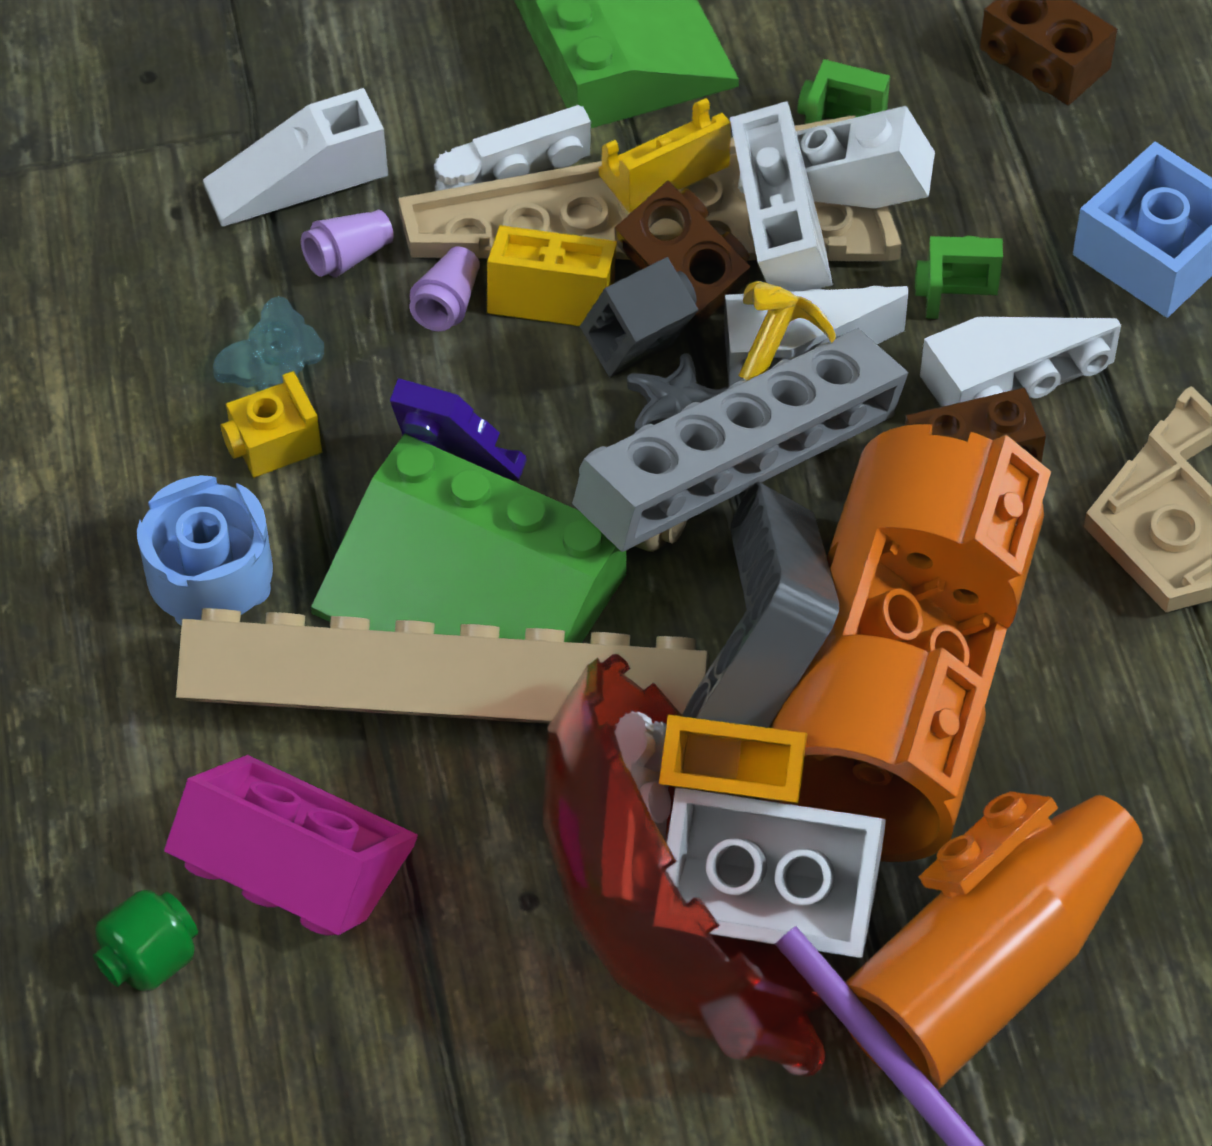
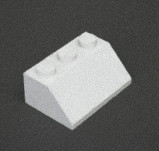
M675 787L655 925L775 944L788 931L797 926L818 951L862 958L877 886L886 819Z

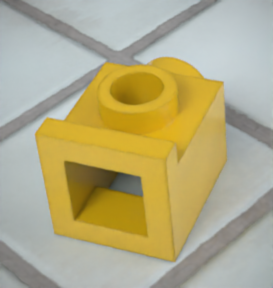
M294 371L282 375L283 383L226 403L229 421L220 425L225 444L233 459L243 456L253 478L322 453L317 414Z

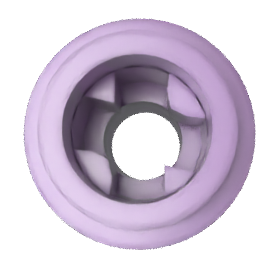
M382 210L314 221L311 229L303 232L301 236L303 255L308 266L317 276L322 277L329 274L332 277H338L381 249L384 245L391 243L394 238L393 228L389 218Z
M464 247L451 248L446 255L412 286L410 290V312L420 325L432 331H446L464 319L477 272L480 268L479 259L472 251Z

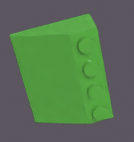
M514 0L566 108L577 105L583 106L591 121V128L739 87V78L698 0Z
M404 433L372 478L314 599L311 610L313 615L329 622L332 616L370 619L369 630L395 632L396 620H411L435 623L434 634L460 636L461 624H477L500 627L499 638L525 640L526 628H542L565 631L564 642L582 643L626 576V551L621 552L579 510Z

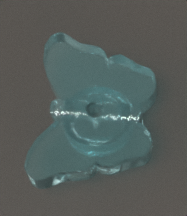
M274 297L264 305L261 312V321L250 330L249 339L233 343L217 355L213 366L214 377L218 382L236 383L246 388L257 385V388L261 391L283 383V374L294 371L298 378L297 373L302 371L304 364H316L321 361L324 356V342L318 337L313 327L305 325L304 318L292 308L286 298Z

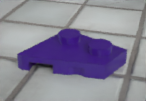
M398 378L390 398V403L402 436L405 433L502 477L515 481L520 480L527 461L526 456L518 450L496 447L500 432L489 422L474 413V409L459 395Z

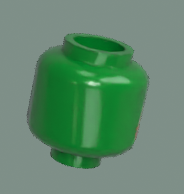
M140 890L97 922L96 939L101 949L93 954V958L104 976L115 987H119L126 981L130 986L139 991H152L191 962L195 950L192 939L198 935V929L188 911L171 893L167 891L159 896L150 890Z

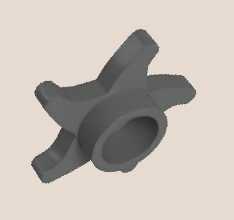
M682 354L680 356V366L667 378L648 374H629L627 377L628 389L641 393L648 402L635 422V432L647 424L655 425L680 413L693 402L701 403L726 391L729 387L715 390L697 384L696 371L690 354Z

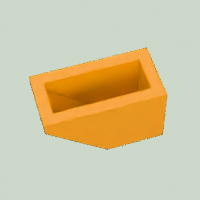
M668 715L659 784L798 803L807 733Z

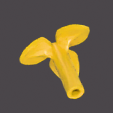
M761 281L748 284L743 294V303L754 305V308L757 310L768 311L738 376L750 380L768 371L789 323L797 318L810 321L823 331L829 341L833 343L836 334L830 321L820 308L810 300L796 296L782 287Z

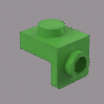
M823 59L815 80H805L797 112L805 115V124L824 121L825 117L830 119L852 115L860 117L886 111L890 76L865 68H857Z
M930 236L927 261L917 260L915 269V296L926 297V319L939 318L941 293L998 295L1003 260L1002 238Z

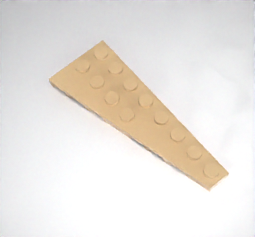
M852 115L797 125L795 130L800 131L856 117ZM731 137L730 166L678 191L682 192L685 188L691 190L707 208L709 216L706 220L720 235L726 231L733 234L750 255L749 260H757L745 195L738 189L740 169L734 138ZM602 161L398 198L400 216L411 258H442L453 247L467 248L477 258H489L499 225L615 241L614 227L630 213L599 176V167L602 166ZM814 202L828 261H893L900 259L902 244L888 206L872 209ZM660 219L649 229L653 236L665 241L675 239L683 231L680 224L672 219ZM617 246L616 259H629Z

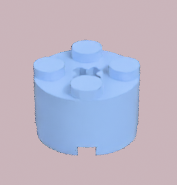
M201 475L175 481L154 495L149 501L150 509L143 518V521L139 520L137 540L147 586L152 598L159 607L173 616L179 625H182V619L201 620L203 608L241 611L242 615L267 599L271 590L270 582L273 573V563L266 518L259 500L249 489L237 483L236 488L218 484L216 477Z

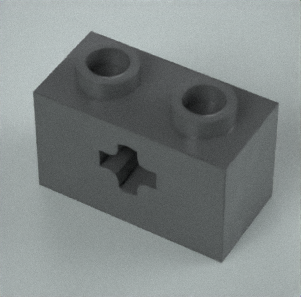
M668 257L606 287L581 323L580 328L609 378L671 347L699 310L696 306V293L689 278L682 271L676 272Z

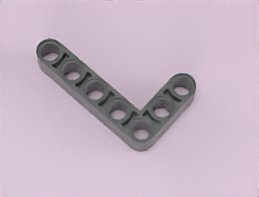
M758 481L753 487L749 488L742 498L733 516L730 528L747 611L693 693L682 717L768 728L828 637L837 619L839 600L814 513Z

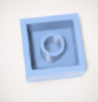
M1152 143L1080 208L1073 255L1168 318L1212 276V178L1159 143Z

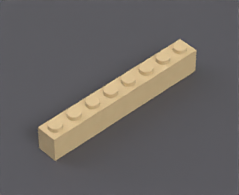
M203 608L201 620L182 619L176 698L193 702L617 728L615 724L619 723V718H623L625 713L630 714L631 711L647 715V717L652 719L651 722L653 724L655 721L667 724L668 715L682 716L690 698L709 670V654L707 651L695 650L696 639L686 637L657 636L656 648L630 646V635L620 633L592 632L590 644L564 642L565 631L555 629L526 628L525 640L499 638L500 627L489 625L461 624L460 636L434 634L435 623L424 621L396 620L395 632L369 630L370 619L332 616L330 628L305 626V615L267 612L265 624L240 622L241 611Z

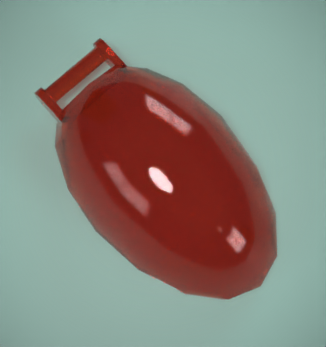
M612 654L601 663L598 658L585 667L549 724L547 732L542 824L573 923L616 983L686 1035L717 1041L725 1055L733 1059L749 1060L753 1057H758L783 1064L789 1073L796 1076L810 1077L815 1075L822 1068L825 1061V1050L807 1014L818 1009L825 1002L775 944L709 934L720 926L700 898L694 897L689 902H686L667 872V869L677 862L667 845L675 786L668 787L671 798V810L666 821V839L664 840L649 813L631 772L622 758V752L614 731L617 728L615 724L619 723V718H623L625 713L630 714L631 711L643 713L652 719L651 722L653 724L655 721L667 724L668 715L682 716V714L654 682L643 690L638 684L624 675L631 668L620 655ZM712 792V793H718V794H725V795H731V796L742 797V795H734V794H727V793Z

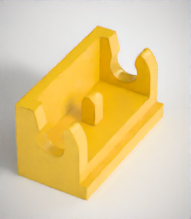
M707 98L693 104L691 122L618 155L619 148L616 140L602 146V166L599 167V176L629 213L635 210L667 180L677 190H680L730 166L731 122L723 112L712 117V120H710V104Z
M499 225L487 261V313L580 326L603 290L615 283L617 241Z

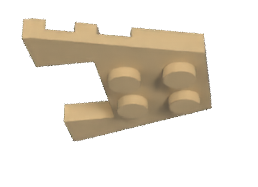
M1192 386L1183 391L1177 399L1173 411L1165 421H1159L1149 434L1148 442L1133 461H1127L1087 511L1084 528L1165 612L1212 601V486L1186 461L1212 445V405Z

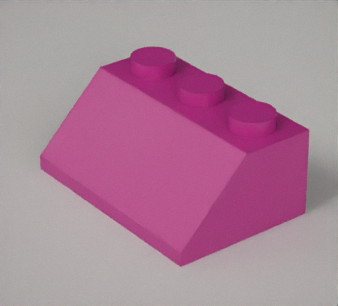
M245 755L187 779L164 852L185 861V868L197 876L214 880L222 879L241 888L242 895L255 904L265 907H281L299 916L300 923L313 932L323 935H340L367 920L413 849L418 834L256 758Z

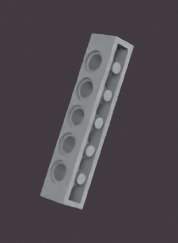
M859 328L836 338L833 343L826 339L818 344L815 349L792 360L784 359L774 365L771 370L750 380L737 381L726 391L701 403L693 402L680 413L655 425L647 424L626 439L609 447L602 446L596 448L584 458L580 465V476L572 504L621 552H624L753 487L756 482L759 481L761 483L893 417L908 371Z

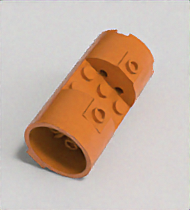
M914 424L885 431L873 438L865 446L827 556L839 600L837 619L828 637L773 719L771 725L773 729L807 733L799 800L796 803L765 798L759 799L886 819L880 862H906L934 855L944 844L950 841L985 723V704L1006 631L1014 621L1043 523L1044 509L1042 502L1051 474L1047 467L1009 436L1004 435L991 440L977 433L970 432L967 442L956 438L932 435V424Z

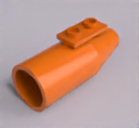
M1010 791L993 799L983 811L984 816L964 835L955 837L944 844L937 853L938 859L918 876L925 888L941 890L942 892L845 981L848 987L937 1090L945 1085L1079 954L1143 842L1142 833L1136 821L1114 800L1106 796L1096 795L1049 819L1048 817L1058 809L1052 797ZM850 1033V1035L852 1036V1038L855 1040V1042L858 1044V1046L863 1050V1052L880 1068V1066L874 1061V1059L868 1054V1052L862 1047V1045H861V1044L856 1040V1038Z

